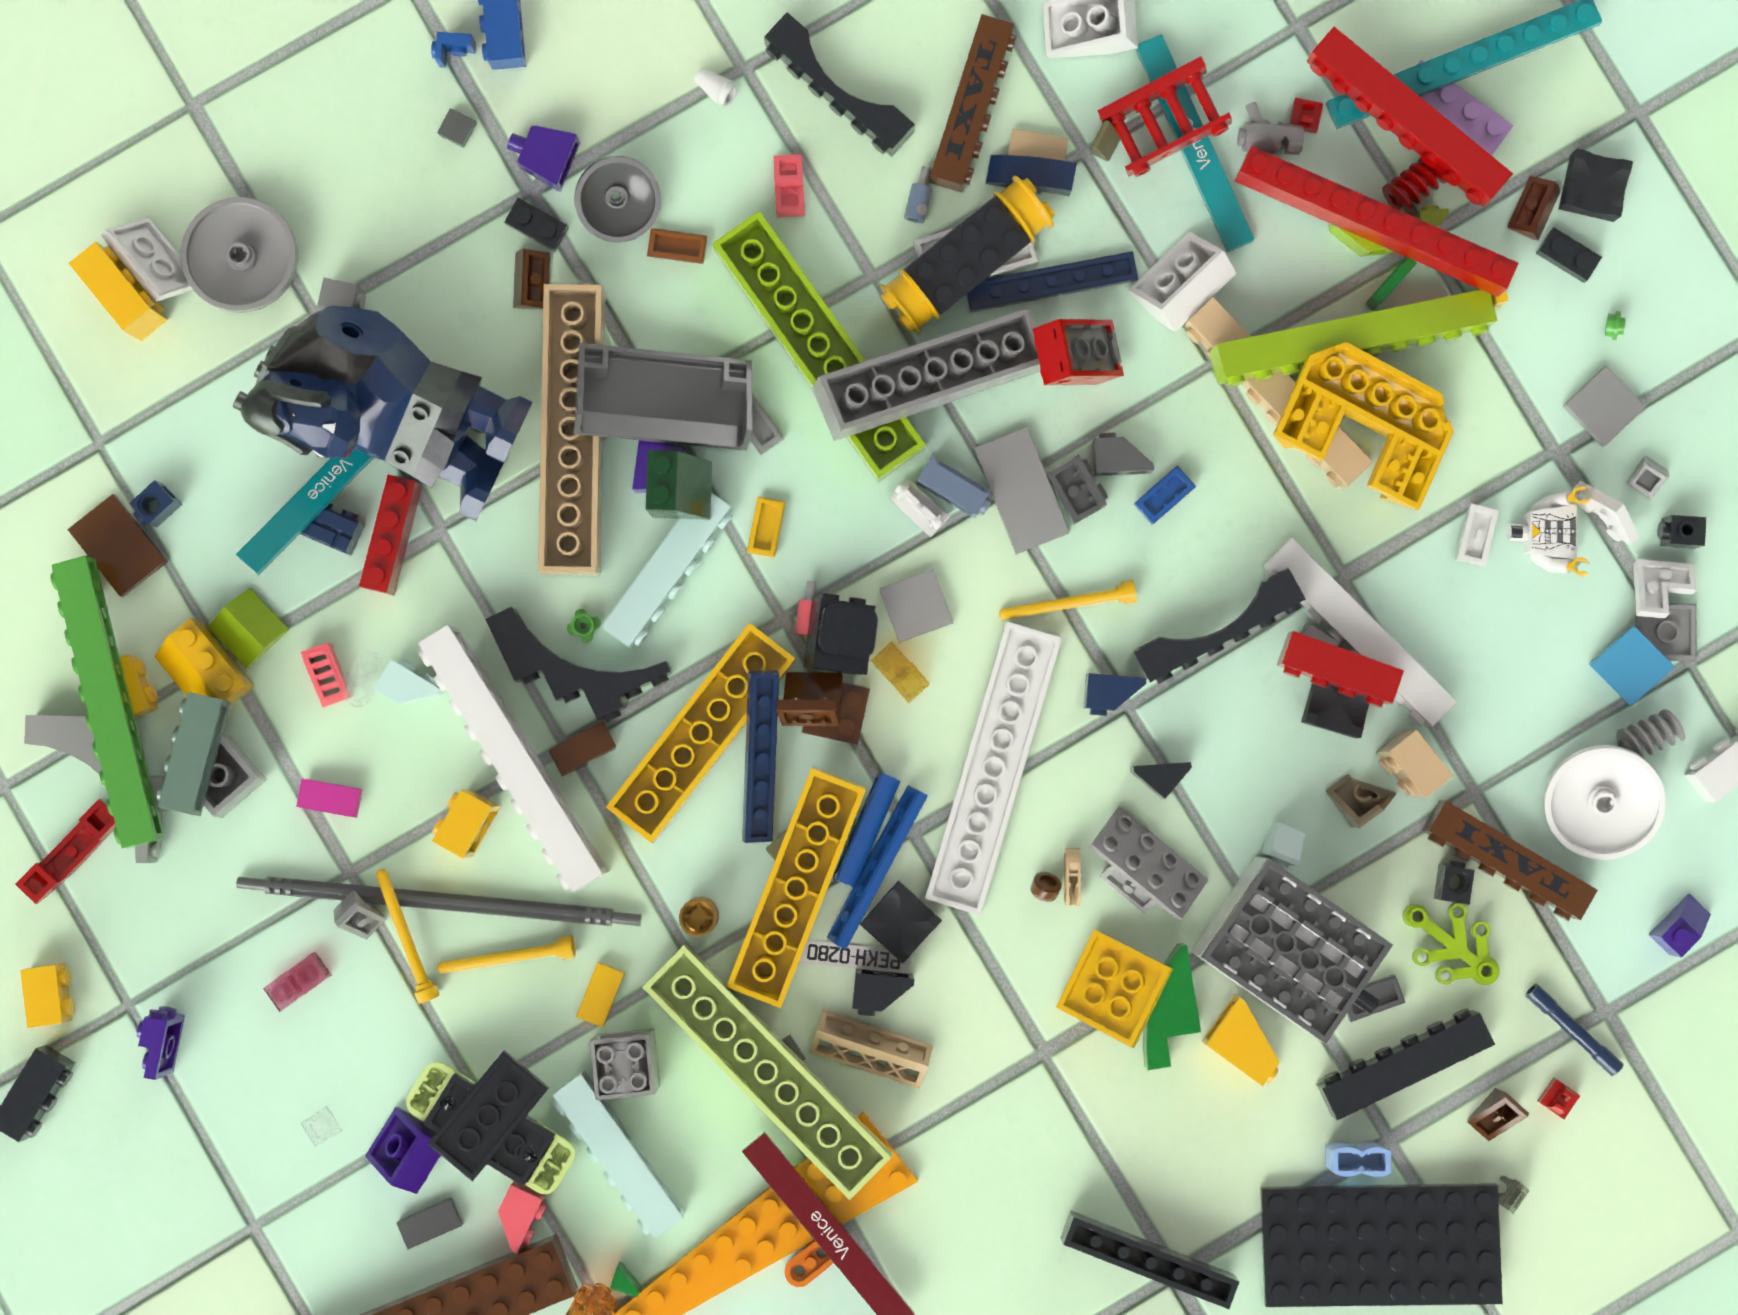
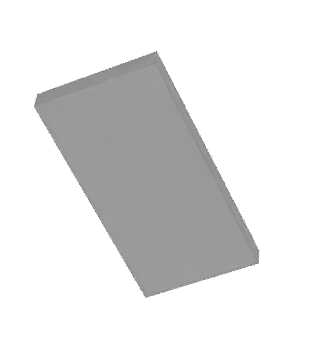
M1028 427L974 447L978 462L991 490L1015 555L1069 534Z

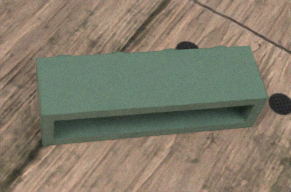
M188 692L187 698L182 700L180 705L181 721L179 726L174 729L172 735L173 751L167 757L164 770L167 772L164 784L162 783L159 786L157 792L158 807L201 816L231 702Z

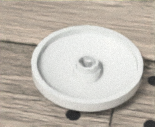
M1598 745L1584 748L1571 754L1555 768L1545 787L1543 806L1551 831L1566 848L1587 858L1611 860L1636 852L1654 837L1664 818L1666 796L1658 774L1643 757L1622 747Z

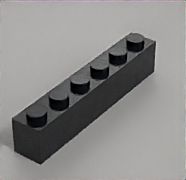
M1468 1008L1462 1009L1452 1015L1454 1019L1445 1023L1443 1021L1435 1022L1427 1026V1032L1418 1036L1416 1033L1410 1034L1400 1040L1401 1044L1396 1047H1383L1375 1051V1057L1369 1060L1358 1059L1348 1065L1349 1069L1344 1072L1338 1073V1071H1334L1323 1076V1082L1317 1084V1087L1331 1116L1338 1121L1494 1046L1495 1043L1481 1014L1474 1010L1469 1011Z
M1071 1210L1060 1237L1063 1245L1226 1309H1230L1240 1283L1233 1273Z

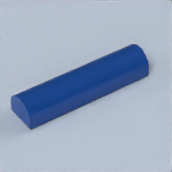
M881 772L877 773L850 835L849 843L844 849L833 876L837 881L855 888L899 787L900 780Z

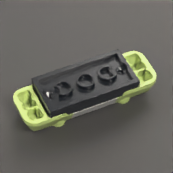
M433 1062L424 1068L406 1099V1106L412 1115L424 1122L423 1125L437 1132L476 1083L445 1063ZM527 1115L487 1165L521 1186L526 1185L540 1194H550L557 1189L574 1162L576 1150L569 1140Z

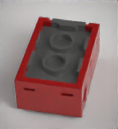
M1057 319L1032 329L1044 386L1098 385L1124 376L1123 367L1120 366L1122 362L1116 333L1113 332L1115 330L1113 320Z

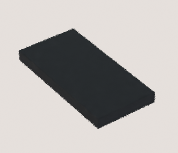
M504 1050L427 1144L473 1182L550 1087Z

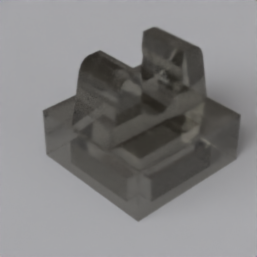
M1501 1176L1500 1180L1506 1184L1507 1189L1504 1193H1498L1499 1204L1514 1214L1530 1190L1516 1179L1513 1180L1506 1176Z

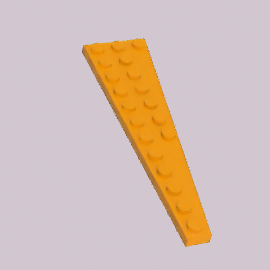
M864 1111L857 1116L858 1119L893 1155L850 1200L808 1157L795 1166L797 1171L841 1224L848 1222L918 1182L915 1175ZM769 1187L643 1288L638 1297H632L611 1315H683L809 1244L814 1239L775 1191Z

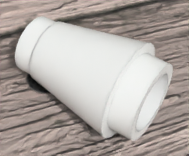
M701 68L695 76V83L717 105L722 104L726 107L735 99L738 88L734 85L733 80L705 68Z

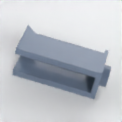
M934 452L917 479V485L973 518H976L978 513L984 515L992 502L988 498L991 490H988L986 493L984 492L985 487L940 461L937 464Z

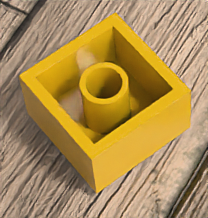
M469 789L461 790L459 793L455 792L447 804V808L450 809L445 819L440 818L432 831L435 834L432 842L462 859L474 856L501 808L495 802Z

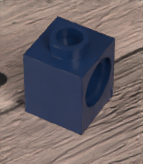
M156 480L150 483L129 503L135 510L132 514L144 526L148 524L157 528L183 505L163 483ZM157 499L159 507L155 512L151 513L149 511V504L152 500Z

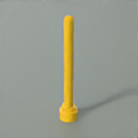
M1122 581L1121 585H1116V589L1003 608L999 611V617L1006 620L1114 600L1124 602L1125 604L1137 602L1134 581Z
M379 869L376 872L377 881L417 982V985H415L416 991L414 992L418 1004L430 1001L440 996L438 987L432 983L431 979L428 980L388 873L385 869Z
M572 935L561 936L559 940H555L554 944L444 961L437 965V971L439 973H449L556 955L557 958L562 957L563 960L576 957L575 941Z

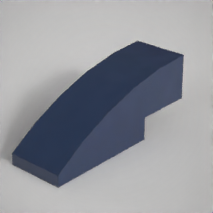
M991 155L985 184L1007 188L1013 183L1012 177L1017 176L1021 180L1028 178L1037 189V194L1048 192L1070 197L1077 163L1031 156Z

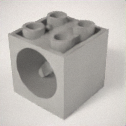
M654 1028L596 1034L590 1040L595 1100L653 1095L660 1087Z

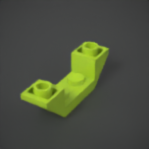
M1437 205L1421 208V211L1414 217L1439 227L1448 216L1449 209H1439ZM1330 224L1328 226L1331 234L1360 257L1396 254L1392 250Z

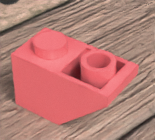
M515 1181L510 1185L498 1210V1214L511 1251L517 1254L522 1246L528 1247L535 1232L530 1230L535 1219L541 1220L547 1204L543 1203L547 1194H540L526 1185H519Z

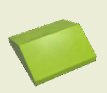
M248 588L224 606L207 627L246 669H249L290 630L251 588Z

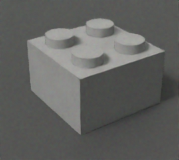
M222 734L204 802V807L213 817L224 818L267 780L230 736Z

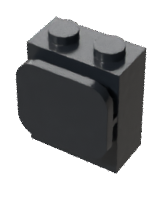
M822 593V598H813L803 667L854 675H867L869 656L874 651L878 625V617L875 613L876 606L866 605V599L849 597V602L840 601V595Z

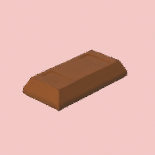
M651 228L647 257L704 264L707 236Z

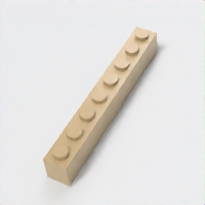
M1214 297L1200 308L1184 325L1187 329L1186 334L1196 344L1200 342L1207 349L1206 354L1210 360L1209 352L1216 344L1252 337ZM1282 372L1273 373L1271 378L1262 381H1256L1255 377L1245 379V383L1241 385L1246 389L1247 392L1245 394L1248 399L1255 405L1260 404L1267 411L1266 417L1277 426L1296 382L1289 375H1283ZM1340 427L1336 431L1324 460L1318 461L1307 454L1305 455L1315 467L1320 466L1327 473L1325 477L1334 487L1338 488L1340 486L1342 490L1348 487L1373 463Z

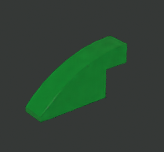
M1184 943L1176 944L1164 962V965L1173 970L1143 1030L1144 1067L1147 1070L1171 1067L1167 1037L1201 1032L1188 948Z

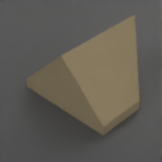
M1349 774L1326 790L1327 795L1349 825L1356 828H1361L1383 812L1397 794L1354 779Z

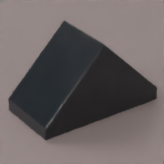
M1191 762L1130 766V772L1161 799H1166L1190 771L1192 764Z

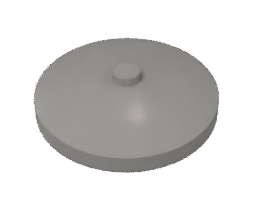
M232 197L210 204L194 217L186 229L182 240L181 265L185 278L191 288L207 303L227 312L248 313L271 305L289 288L297 270L298 246L295 235L287 221L271 206L252 198Z

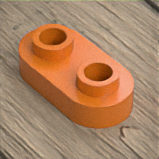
M815 1240L807 1244L787 1261L785 1278L792 1286L804 1287L833 1264L827 1254L825 1256L818 1255L817 1249L820 1246ZM797 1265H801L805 1268V1272L797 1274L794 1268Z

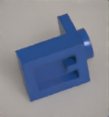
M437 32L436 41H432L431 45L432 58L435 59L440 68H446L447 52H450L453 56L465 57L467 53L475 54L476 42L473 36L465 33Z

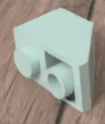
M403 658L400 662L391 659L373 688L378 693L401 705L442 696L445 693L435 682L434 676L426 673L423 677L415 672L417 666Z
M1273 821L1260 853L1282 868L1288 869L1289 865L1298 867L1305 833L1280 822Z

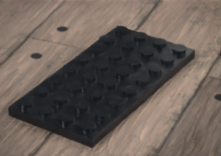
M1496 1183L1260 1187L1265 1307L1503 1304L1498 1185Z

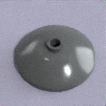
M609 156L594 162L583 172L576 185L574 202L581 223L591 234L608 242L620 243L634 240L650 229L659 214L661 194L654 175L645 165L633 158ZM613 191L620 192L618 199L610 198Z

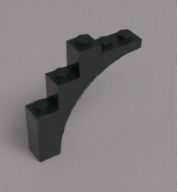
M509 607L485 619L515 682L520 683L523 681L524 685L530 684L540 679L539 673L542 672L556 701L564 700L565 704L580 698L579 692L584 691L596 719H605L606 723L622 716L620 711L625 709L626 706L621 697L626 696L627 700L643 693L642 687L651 683L653 687L659 686L669 681L668 675L673 673L667 661L645 669L626 672L596 671L580 667L560 658L542 645L527 628L515 608Z

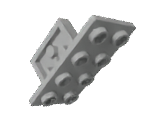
M1118 807L1090 845L1096 853L1110 863L1103 870L1100 877L1143 913L1158 903L1177 920H1181L1208 882V879L1122 807Z

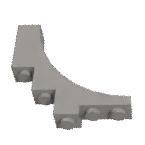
M25 715L24 744L46 746L68 753L89 765L99 774L102 768L100 760L95 757L92 744L95 740L93 732L89 730L86 724L85 716ZM150 776L162 824V812L159 811L157 792L159 786L162 783L164 784L166 776ZM160 840L135 847L136 863H156L157 857L161 853Z

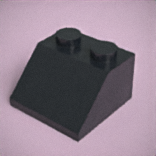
M856 968L852 1009H858L859 1015L875 1016V1011L882 1012L914 986V975Z

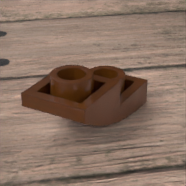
M601 722L549 750V754L563 777L587 766L589 761L615 750L616 744L604 722Z

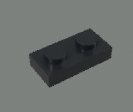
M517 198L504 221L505 225L554 252L569 229L567 224L520 198Z
M1555 227L1549 231L1536 252L1537 255L1583 283L1588 281L1602 256Z

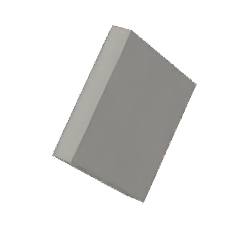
M1607 366L1603 367L1563 405L1602 447L1606 446L1646 408L1636 395Z
M934 569L879 589L899 643L953 624Z
M1669 603V615L1666 618L1636 616V628L1669 661H1697L1696 604Z

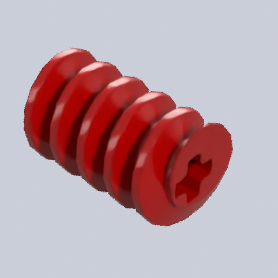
M1420 157L1417 163H1412L1409 166V170H1403L1400 173V177H1394L1391 180V184H1385L1382 187V192L1391 207L1400 211L1401 207H1403L1405 210L1411 211L1413 207L1410 200L1415 204H1420L1421 197L1419 193L1424 197H1429L1430 190L1428 186L1433 190H1438L1439 183L1437 179L1444 184L1447 182L1441 172L1435 167H1428Z

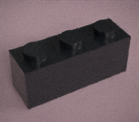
M48 1045L35 1048L0 1105V1132L17 1142L35 1137L42 1127L43 1123L40 1120L45 1112H50L58 1100L56 1097L57 1092L71 1080L73 1076L71 1070L76 1062Z

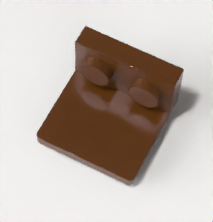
M787 672L783 700H777L776 708L781 725L839 726L843 674L841 672Z

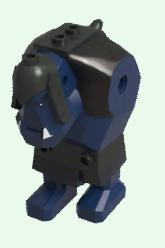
M334 305L310 315L299 325L290 327L284 332L276 346L269 348L265 360L260 361L254 373V377L258 379L253 389L248 394L240 391L233 403V408L241 411L244 421L260 434L267 435L285 444L300 455H308L311 451H314L319 458H349L354 449L395 466L430 488L433 487L438 477L460 486L459 512L477 521L533 402L521 396L507 400L481 387L482 377L431 362L394 323L378 311ZM470 429L479 433H485L486 450L467 436Z

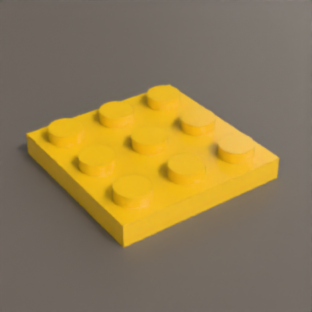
M1094 929L1056 1008L1125 1045L1135 1048L1173 969Z

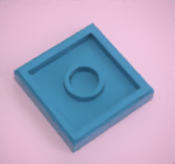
M1634 625L1589 663L1630 706L1675 668Z

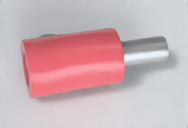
M807 580L805 599L798 602L797 619L794 624L796 635H808L812 599L815 598L816 581Z

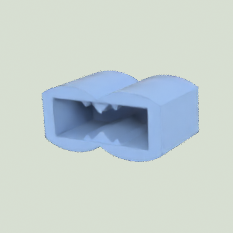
M1332 1142L1325 1145V1166L1333 1173L1344 1177L1356 1176L1360 1173L1372 1177H1382L1392 1173L1391 1151L1375 1142H1362L1355 1146L1347 1142Z

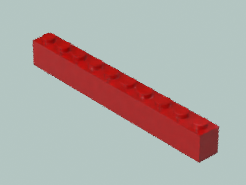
M1253 146L1249 148L1234 180L1236 183L1497 297L1508 289L1519 264L1512 259Z

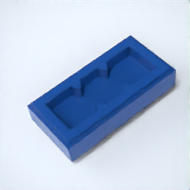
M1177 465L1139 498L1134 505L1153 525L1196 486Z

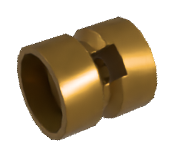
M702 896L695 897L686 902L679 913V923L682 929L687 934L695 937L710 933L719 920V909L711 899Z

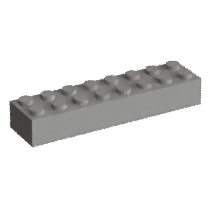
M1028 308L819 376L812 390L833 441L1040 372L1032 330L1036 326Z

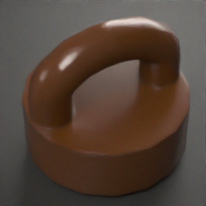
M1040 872L1035 875L1030 891L1039 900L1052 902L1059 895L1062 884L1054 874Z

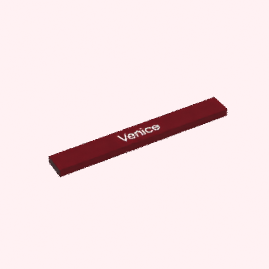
M765 1131L742 1150L746 1158L876 1315H915L912 1308Z

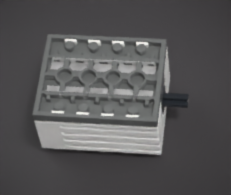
M1256 856L1194 944L1191 952L1302 1030L1326 1044L1353 1004L1368 1014H1371L1377 1008L1380 1000L1367 992L1364 987L1393 944L1272 860Z

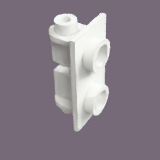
M909 478L904 483H901L895 490V493L889 498L930 538L950 518L945 511Z

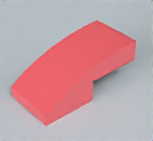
M802 154L773 156L777 218L805 216Z

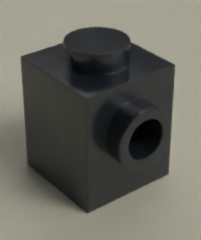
M1670 515L1662 518L1657 528V536L1661 539L1660 547L1696 549L1705 546L1706 517Z

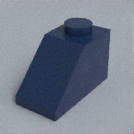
M1088 673L1085 679L1083 709H1090V715L1107 716V711L1116 710L1146 684L1147 678Z

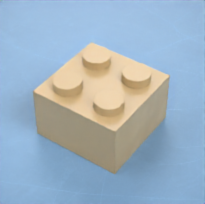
M1417 730L1400 732L1376 752L1381 758L1378 760L1381 767L1388 774L1392 772L1399 780L1396 783L1406 796L1427 798L1454 776Z

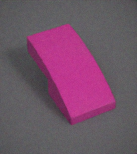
M302 778L296 807L357 818L363 789Z

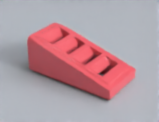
M324 643L301 652L322 707L351 698L333 644ZM323 654L326 655L327 659L314 662L313 658ZM330 665L331 670L318 673L317 669ZM335 676L336 681L322 685L321 680ZM339 686L340 692L326 696L325 691Z

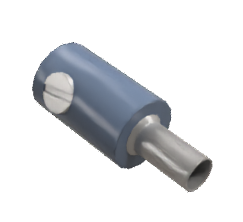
M922 166L918 183H913L911 186L904 218L914 223L925 222L932 188L927 186L931 173L930 167Z

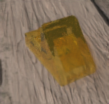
M892 641L870 660L908 704L930 685L916 666L905 657Z

